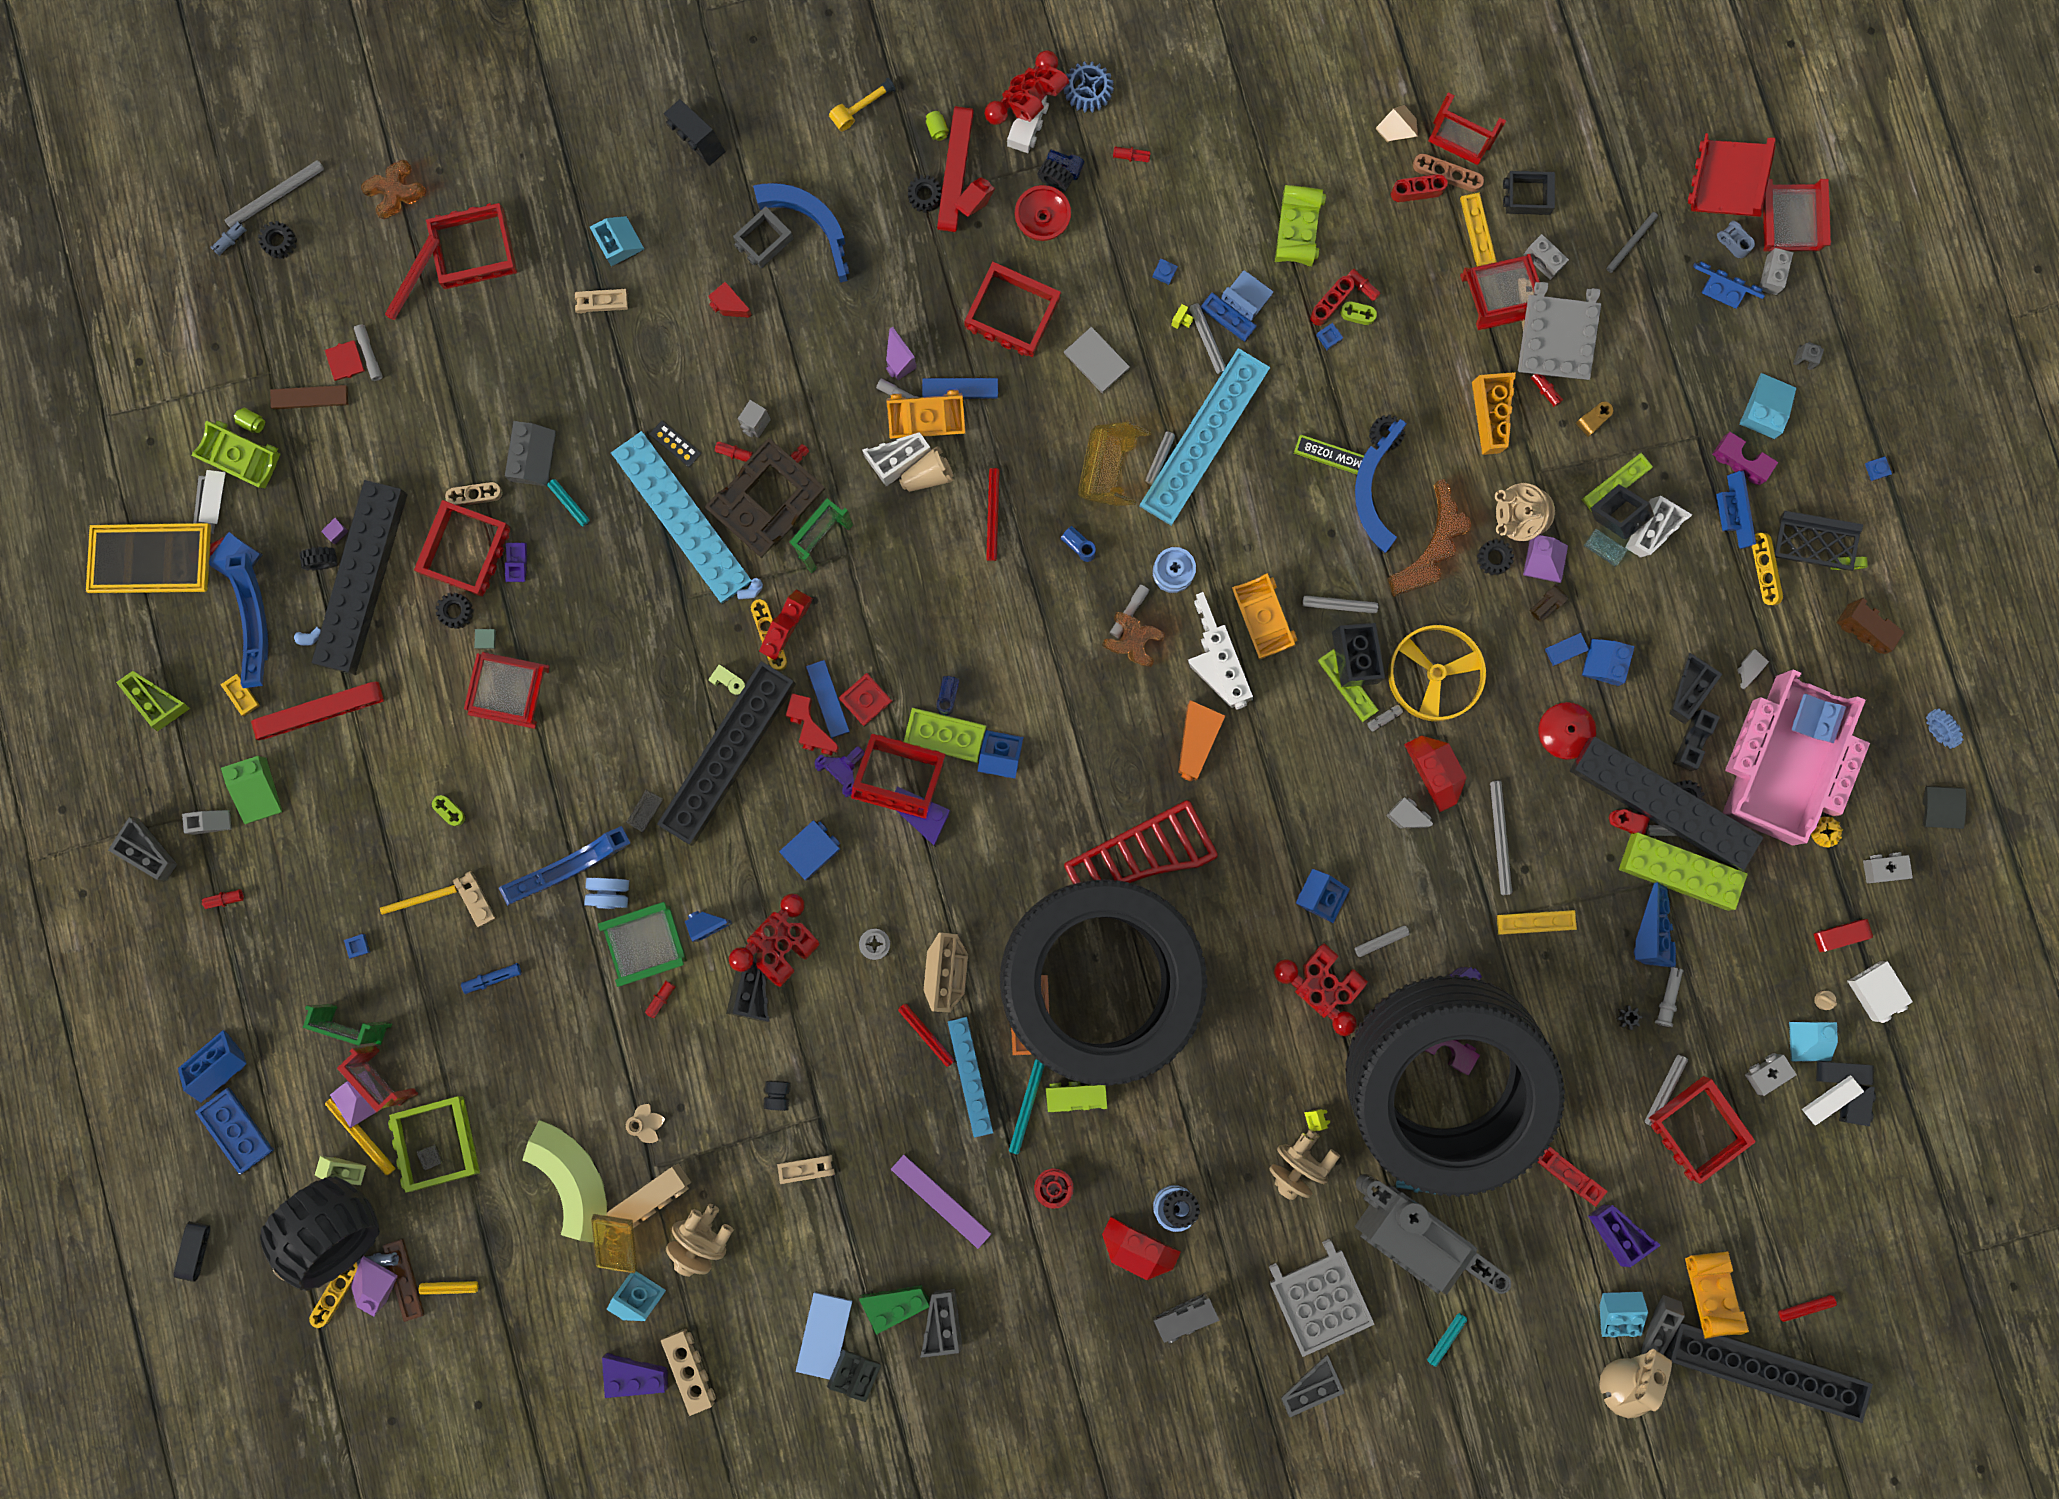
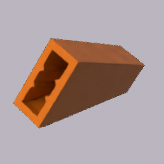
M1191 700L1186 710L1178 773L1182 774L1181 777L1192 782V779H1198L1225 715Z

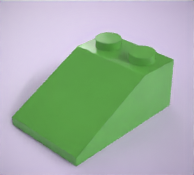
M256 756L221 768L226 787L244 824L282 813L267 758Z

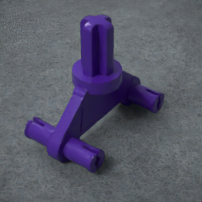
M856 747L847 757L842 756L841 758L820 755L815 760V768L818 771L824 768L827 769L843 785V795L849 797L852 794L854 784V765L864 756V751L860 747Z

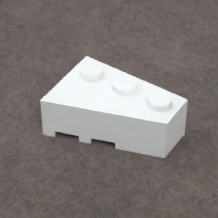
M919 432L899 438L897 441L879 444L878 447L866 448L862 451L885 486H888L931 451V448Z
M1662 496L1650 499L1649 503L1654 517L1631 535L1625 548L1639 557L1651 555L1692 514Z

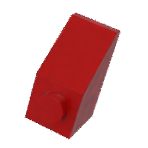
M980 177L968 186L954 203V206L969 217L987 205L995 188L990 185L988 180Z
M726 282L708 295L711 301L709 303L710 307L715 312L719 311L723 316L747 318L752 316L750 309Z

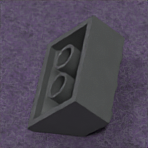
M513 421L505 477L510 482L548 487L556 431L533 423Z

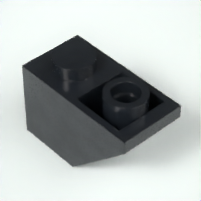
M1862 1086L1861 1088L1864 1092L1840 1109L1839 1121L1870 1126L1874 1117L1872 1106L1876 1099L1875 1087Z

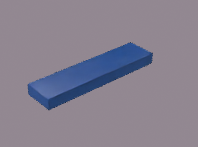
M922 378V397L944 396L948 390H958L959 393L963 394V399L998 398V378Z
M825 660L806 666L831 738L849 733L850 731Z

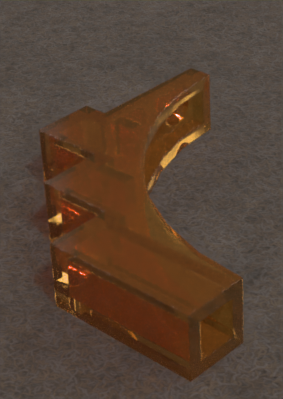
M1445 479L1439 480L1433 485L1437 498L1438 515L1435 531L1429 545L1416 562L1387 579L1393 597L1437 583L1440 580L1441 573L1439 567L1435 566V563L1452 558L1456 552L1455 544L1450 539L1467 534L1470 531V519L1468 516H1465L1464 512L1456 513L1458 508L1455 501L1451 499V488L1445 482Z

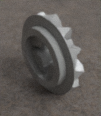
M870 929L861 936L859 948L866 958L872 960L881 959L889 951L890 940L884 931ZM874 936L877 942L883 943V945L877 946L876 953H874L872 946L866 945V943L873 942Z

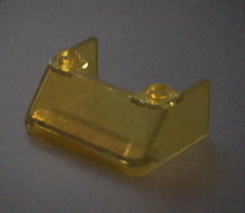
M1131 422L1095 426L1089 436L1078 495L1086 500L1114 506L1136 505L1137 501L1126 497L1125 490L1117 487L1124 453L1136 447L1138 436H1149L1151 431Z

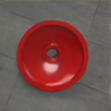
M1039 185L1026 190L1019 197L1015 206V219L1019 229L1026 236L1034 240L1048 241L1055 239L1066 230L1070 222L1071 207L1068 199L1061 191L1051 186ZM1040 216H1045L1046 219H1045V220H1041L1039 217H1040Z
M1570 702L1559 703L1549 708L1541 717L1538 727L1539 739L1543 747L1551 755L1560 759H1575L1580 754L1587 740L1596 737V724L1591 714L1584 707ZM1569 726L1573 727V733L1568 731Z

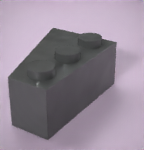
M129 817L108 851L156 880L167 881L177 865L139 818Z
M955 1288L935 1291L931 1296L920 1358L960 1353L963 1349Z
M1206 1292L1153 1317L1164 1343L1167 1341L1172 1343L1182 1335L1191 1334L1197 1329L1220 1321Z

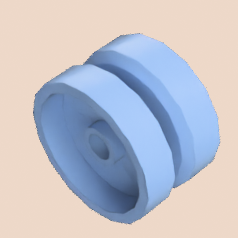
M1171 547L1163 550L1158 555L1153 566L1155 583L1160 589L1168 593H1178L1185 590L1191 584L1196 573V563L1193 556L1187 550L1180 547ZM1175 568L1177 570V573H1173V570L1171 569Z
M586 878L585 888L597 891V894L585 895L584 906H597V908L603 909L627 908L628 897L616 895V892L628 891L629 880Z
M1169 1185L1162 1188L1156 1194L1153 1202V1211L1158 1222L1165 1229L1173 1232L1183 1231L1191 1226L1189 1225L1187 1228L1173 1226L1164 1215L1163 1207L1167 1196L1171 1195L1174 1191H1188L1185 1187L1179 1185ZM1179 1201L1175 1204L1180 1208L1178 1211L1174 1210L1177 1216L1183 1217L1188 1214L1189 1205L1186 1202Z

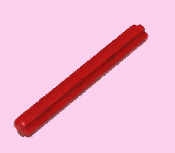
M428 236L385 313L388 318L395 320L439 243L436 237Z
M998 468L989 469L987 561L997 560Z

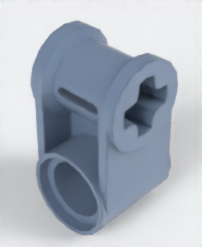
M1731 221L1724 231L1717 233L1718 240L1737 258L1746 257L1754 247L1753 238L1736 221ZM1740 244L1744 245L1746 249L1741 248Z

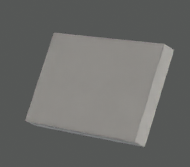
M1092 327L1064 351V354L1101 393L1106 391L1130 369L1127 363Z

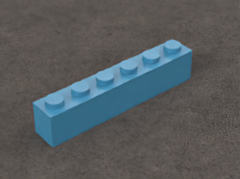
M964 1017L948 1021L973 1136L975 1138L992 1134L993 1127L968 1018Z

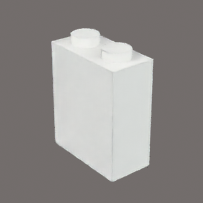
M1879 961L1847 981L1870 1019L1875 1022L1884 1023L1890 1020L1892 1014L1908 1009L1907 1005L1913 1002L1888 961Z

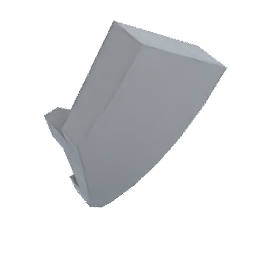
M1756 649L1747 655L1741 663L1742 666L1737 669L1738 674H1741L1742 683L1740 685L1742 689L1746 688L1769 662Z

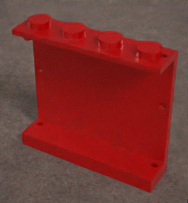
M1706 133L1704 140H1701L1699 146L1701 157L1696 160L1695 169H1698L1697 175H1693L1692 178L1693 193H1689L1688 197L1691 211L1761 217L1776 148V138L1768 137L1766 144L1709 140V134Z

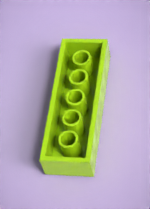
M1640 833L1630 835L1619 867L1620 871L1652 883H1660L1668 889L1727 911L1736 910L1747 877L1745 872Z

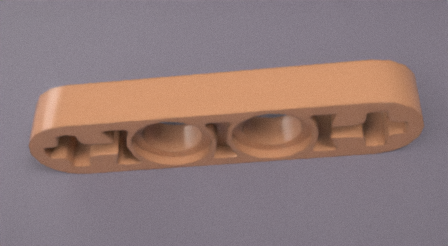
M1419 154L1413 162L1414 170L1426 176L1437 175L1435 167L1438 165L1442 166L1444 173L1441 175L1447 178L1448 184L1471 192L1480 190L1484 183L1481 174L1427 154ZM1421 160H1423L1425 164L1423 165V167L1419 166V162ZM1459 172L1462 175V179L1455 180L1452 177V173ZM1466 175H1467V176H1468L1467 181H1466V183H1464L1463 181H1464V179L1466 178ZM1473 179H1476V180H1477V181H1476L1477 184H1476L1475 186L1472 185Z

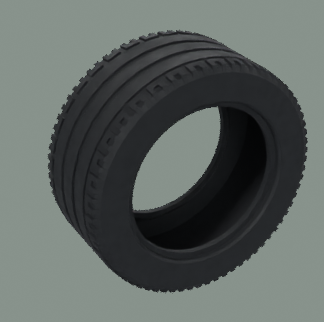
M1119 880L1085 881L1065 886L1048 894L1034 904L1020 919L1006 944L1001 962V999L1006 1017L1014 1033L1024 1047L1046 1067L1068 1079L1086 1084H1125L1145 1078L1149 1074L1162 1069L1165 1064L1170 1063L1188 1044V1040L1192 1038L1197 1029L1196 1026L1201 1020L1204 1011L1202 1009L1205 1006L1207 996L1205 959L1202 956L1203 952L1200 943L1186 919L1173 905L1155 892L1142 886ZM1096 917L1120 920L1140 932L1153 948L1161 972L1159 998L1155 1009L1147 1021L1131 1035L1118 1041L1102 1044L1087 1043L1066 1035L1051 1019L1045 1007L1041 991L1042 967L1053 943L1073 925Z
M1439 975L1437 978L1428 977L1429 979L1425 980L1422 978L1418 982L1413 981L1412 984H1405L1403 988H1397L1395 992L1389 993L1387 998H1382L1381 1002L1375 1004V1008L1371 1009L1368 1015H1365L1363 1023L1360 1022L1359 1028L1355 1031V1037H1352L1349 1052L1347 1053L1345 1068L1347 1093L1367 1147L1379 1164L1387 1172L1389 1171L1393 1177H1396L1401 1182L1404 1181L1406 1185H1411L1414 1189L1419 1188L1421 1191H1428L1430 1194L1437 1193L1440 1196L1446 1194L1450 1197L1451 1195L1460 1197V1195L1469 1196V1194L1478 1195L1479 1192L1486 1193L1487 1190L1493 1191L1498 1186L1501 1188L1503 1184L1511 1183V1180L1514 1178L1515 1180L1518 1179L1520 1174H1525L1528 1168L1531 1169L1533 1167L1532 1164L1534 1162L1537 1163L1539 1161L1538 1158L1545 1154V1149L1548 1150L1550 1147L1549 1144L1553 1142V1136L1557 1134V1128L1561 1124L1560 1119L1563 1116V1103L1565 1102L1564 1082L1558 1060L1551 1046L1525 1007L1512 995L1508 994L1505 990L1502 991L1500 987L1494 986L1492 983L1488 982L1487 984L1484 980H1477L1473 977L1469 979L1468 976L1460 977L1455 975L1451 977L1446 975L1442 977ZM1459 1039L1477 1040L1493 1045L1509 1056V1078L1501 1098L1490 1111L1469 1124L1444 1129L1426 1127L1404 1117L1394 1107L1396 1086L1402 1073L1414 1058L1434 1045Z

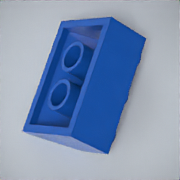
M222 1030L178 1068L184 1092L201 1103L210 1097L221 1085L225 1084L236 1072L242 1070L247 1063L241 1049L227 1032Z

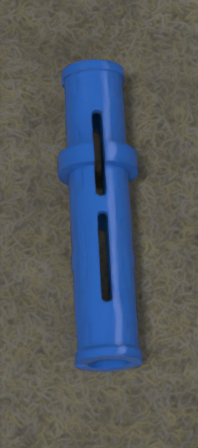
M515 963L486 975H477V978L462 982L461 987L464 994L478 989L484 990L489 985L521 975V969L519 964Z

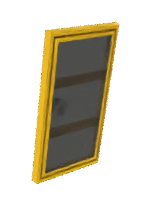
M211 524L90 525L86 592H207Z

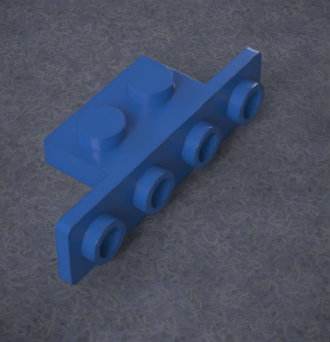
M1701 261L1700 264L1695 262L1693 265L1695 269L1710 275L1702 290V294L1737 309L1746 292L1761 299L1765 297L1762 288L1756 285L1747 286L1745 285L1746 281L1738 277L1734 279L1727 277L1728 273L1720 269L1716 272L1710 269L1711 266Z
M1738 471L1727 476L1730 492H1721L1716 495L1722 531H1736L1739 548L1743 549L1755 545L1756 540L1744 471Z

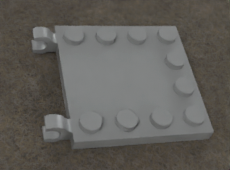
M1536 282L1534 295L1528 296L1518 372L1590 380L1601 303H1596L1600 296V289H1587L1585 302L1544 297L1548 289V283Z
M1330 1239L1322 1242L1328 1256L1284 1276L1281 1275L1276 1263L1269 1266L1275 1279L1269 1283L1302 1357L1375 1325L1341 1250L1336 1252Z

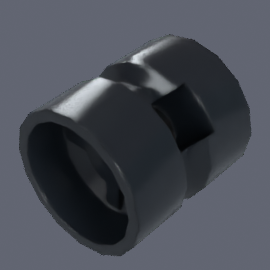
M765 1081V1092L768 1096L764 1097L763 1109L789 1110V1099L786 1095L790 1092L791 1082Z

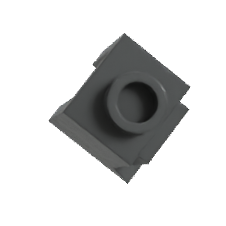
M1810 342L1805 343L1803 346L1799 345L1793 364L1798 365L1803 360L1809 361L1807 369L1812 370L1820 364L1824 349Z

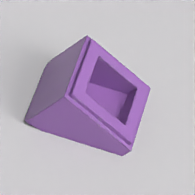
M336 518L322 530V533L333 544H336L349 532Z

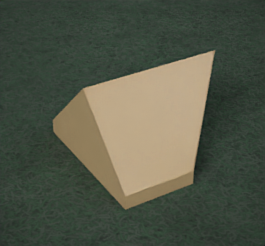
M1405 105L1394 108L1376 127V130L1387 143L1393 140L1418 136L1417 120Z

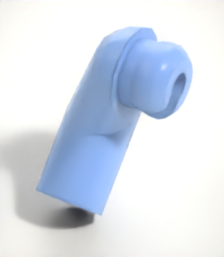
M754 578L748 589L737 590L738 599L755 598L762 590L763 584L761 580Z
M316 627L310 634L297 632L294 635V640L299 645L311 646L318 640L321 629Z

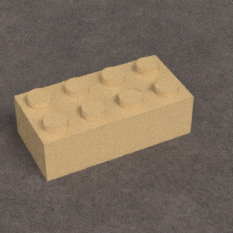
M678 1163L606 1214L619 1233L623 1230L627 1233L640 1224L639 1219L644 1221L656 1213V1207L660 1210L673 1201L671 1199L673 1195L677 1198L689 1189L687 1185L691 1181Z

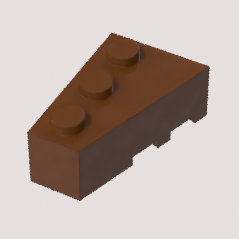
M1864 598L1848 604L1836 622L1841 626V629L1845 632L1853 633L1859 641L1870 644L1878 653L1886 654L1892 652L1903 636L1904 631L1888 618L1882 619L1878 615L1880 611L1876 608H1873V610L1866 605L1867 600Z

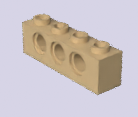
M685 1328L665 1336L661 1343L689 1416L712 1407L716 1399L715 1393L712 1388L709 1389L708 1375L705 1369L702 1370L700 1366L701 1357L699 1352L694 1350L692 1345L694 1339L691 1332H687ZM678 1348L686 1349L687 1356H680ZM685 1367H692L694 1375L686 1374ZM692 1386H699L701 1394H695Z

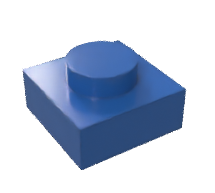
M1160 259L1152 277L1169 285L1178 266Z
M1333 323L1316 334L1326 350L1343 339Z
M1886 456L1865 463L1871 481L1892 474Z
M365 934L344 940L349 959L370 953Z

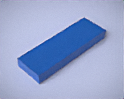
M1211 293L1201 305L1202 311L1244 342L1256 328L1254 323L1214 293Z

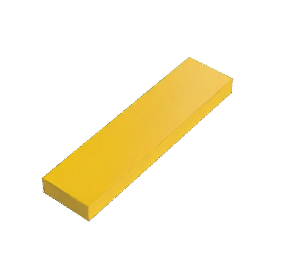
M1480 192L1461 196L1460 200L1476 266L1496 263Z
M1575 910L1497 915L1498 935L1577 930Z

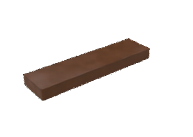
M346 385L270 389L271 408L274 410L348 405V387Z
M404 1239L383 1245L385 1254L396 1252V1256L399 1259L397 1265H389L388 1267L392 1273L397 1275L394 1288L403 1321L406 1322L424 1316L423 1306Z

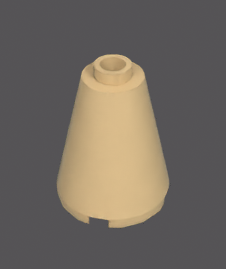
M938 446L901 474L902 479L899 481L904 490L907 489L911 492L954 481L951 467L947 459L940 456L943 452Z

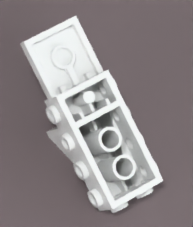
M1204 593L1196 594L1197 600L1194 601L1198 614L1202 613L1204 617L1201 620L1205 633H1203L1204 638L1201 639V643L1206 653L1189 659V665L1231 708L1235 707L1236 710L1247 706L1246 702L1253 700V696L1225 625L1216 626Z

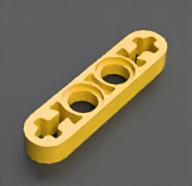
M1767 533L1755 534L1756 544L1752 546L1762 599L1767 605H1778L1782 602L1783 593L1772 539ZM1764 538L1765 542L1759 544L1758 541ZM1765 554L1769 557L1767 565H1763L1761 562V558ZM1771 573L1773 580L1768 584L1765 581V576ZM1775 594L1776 597L1770 600V596Z
M758 599L751 604V612L763 643L767 631L761 629V624L764 621L771 623L773 618L767 603L764 600ZM758 604L765 606L762 609L764 616L768 614L769 617L761 618L760 613L755 611ZM782 650L779 656L780 659H783L779 667L777 664H773L775 660L767 656L769 664L775 670L781 671L787 666L784 650Z
M357 1262L353 1265L355 1269L350 1270L348 1274L342 1273L329 1283L310 1315L309 1319L313 1327L321 1328L328 1324L351 1286L358 1268ZM338 1278H343L346 1282L343 1289L338 1288L336 1285ZM328 1295L335 1298L333 1306L326 1304V1297ZM323 1310H327L326 1312H324L322 1316V1319L324 1321L318 1323V1317H316V1315L318 1316L323 1312Z

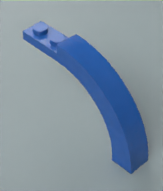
M775 183L754 185L760 210L765 206L767 208L793 209L807 215L822 228L832 249L840 283L847 281L846 274H849L847 263L842 262L841 258L845 256L842 247L845 244L844 236L838 221L827 206L812 194L794 186Z
M1401 419L1398 423L1396 421L1393 422L1388 429L1390 431L1389 435L1386 438L1382 437L1376 445L1379 447L1377 450L1370 446L1360 464L1355 485L1356 507L1361 524L1369 538L1384 553L1388 551L1397 537L1379 519L1373 505L1371 487L1378 463L1406 427L1407 423Z
M247 554L226 556L225 571L237 598L243 628V660L240 684L243 688L263 686L265 660H268V633L260 588Z
M620 826L604 833L601 837L571 855L500 886L499 890L508 906L537 892L553 887L595 866L628 846L630 842L623 827Z

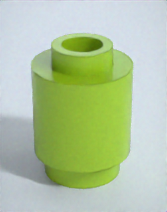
M939 111L927 114L926 124L932 139L937 141L946 139L949 130L943 115Z
M246 408L237 410L234 415L235 424L252 433H260L265 426V420L262 419V416Z

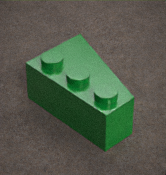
M922 1285L873 1294H863L859 1297V1301L876 1335L930 1307V1301Z

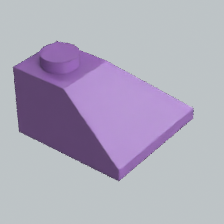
M892 327L889 329L886 357L888 367H886V370L891 377L895 376L897 380H900L916 369L914 355Z
M1542 535L1529 541L1523 575L1561 583L1568 546L1555 538Z
M362 1072L357 1075L359 1080L382 1103V1099L366 1073ZM348 1081L330 1094L350 1128L376 1113Z
M363 1256L351 1283L356 1306L374 1317L387 1302L397 1275Z

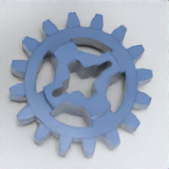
M1935 709L1927 714L1926 719L1928 721L1926 723L1929 725V731L1936 737L1938 742H1943L1944 746H1948L1950 749L1962 743L1964 739L1961 737L1963 734L1960 732V725L1956 723L1950 714L1946 715V712L1944 710L1941 712L1940 709Z

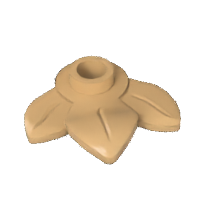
M643 1104L635 1110L634 1116L627 1120L626 1130L629 1134L638 1136L642 1142L654 1143L658 1141V1135L655 1130L662 1126L665 1118L660 1114L651 1113L650 1104ZM634 1122L639 1123L638 1129L633 1128Z

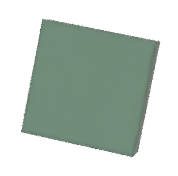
M475 629L474 648L495 649L496 630Z

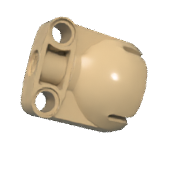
M1651 1349L1647 1353L1631 1359L1621 1358L1612 1361L1606 1365L1600 1375L1599 1386L1601 1393H1606L1607 1398L1604 1399L1606 1405L1615 1414L1624 1418H1636L1650 1410L1656 1411L1661 1406L1666 1393L1672 1361L1655 1349Z

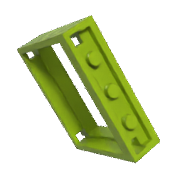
M457 1096L389 1115L390 1120L388 1124L394 1135L392 1144L394 1150L397 1151L398 1158L396 1163L398 1169L401 1170L402 1178L400 1182L402 1188L405 1189V1193L480 1174L464 1097ZM452 1105L466 1170L414 1184L400 1119Z

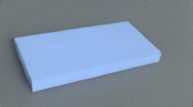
M817 1292L813 1293L796 1372L830 1380L841 1354L852 1300Z

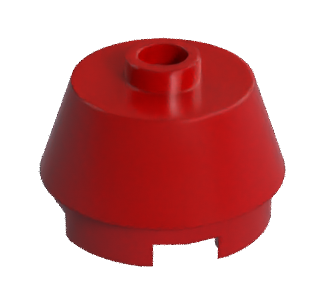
M1060 1169L1045 1170L1037 1177L1034 1185L1037 1200L1043 1206L1052 1209L1066 1205L1070 1201L1074 1190L1070 1176Z

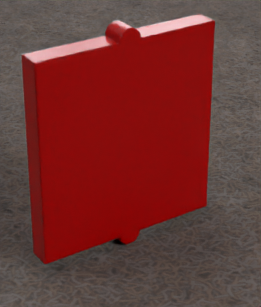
M354 340L344 344L338 343L337 346L325 350L334 381L347 377L352 378L353 375L365 372Z

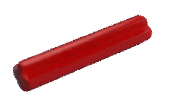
M1829 1295L1780 1310L1778 1315L1781 1321L1786 1322L1835 1307L1837 1302L1834 1296Z

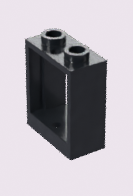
M1510 171L1507 177L1504 178L1503 189H1506V196L1503 197V207H1506V214L1550 215L1555 209V172ZM1513 183H1543V205L1513 204Z
M1620 484L1590 508L1595 521L1624 540L1628 539L1654 517L1649 502ZM1626 501L1638 508L1623 522H1619L1610 516Z

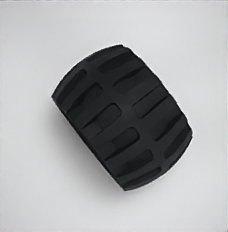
M329 1176L300 1189L287 1201H284L269 1216L265 1225L262 1226L260 1241L265 1257L273 1270L293 1287L310 1291L311 1289L323 1286L329 1281H333L343 1272L350 1269L373 1246L380 1231L376 1214L368 1199L351 1183L336 1176L334 1178Z

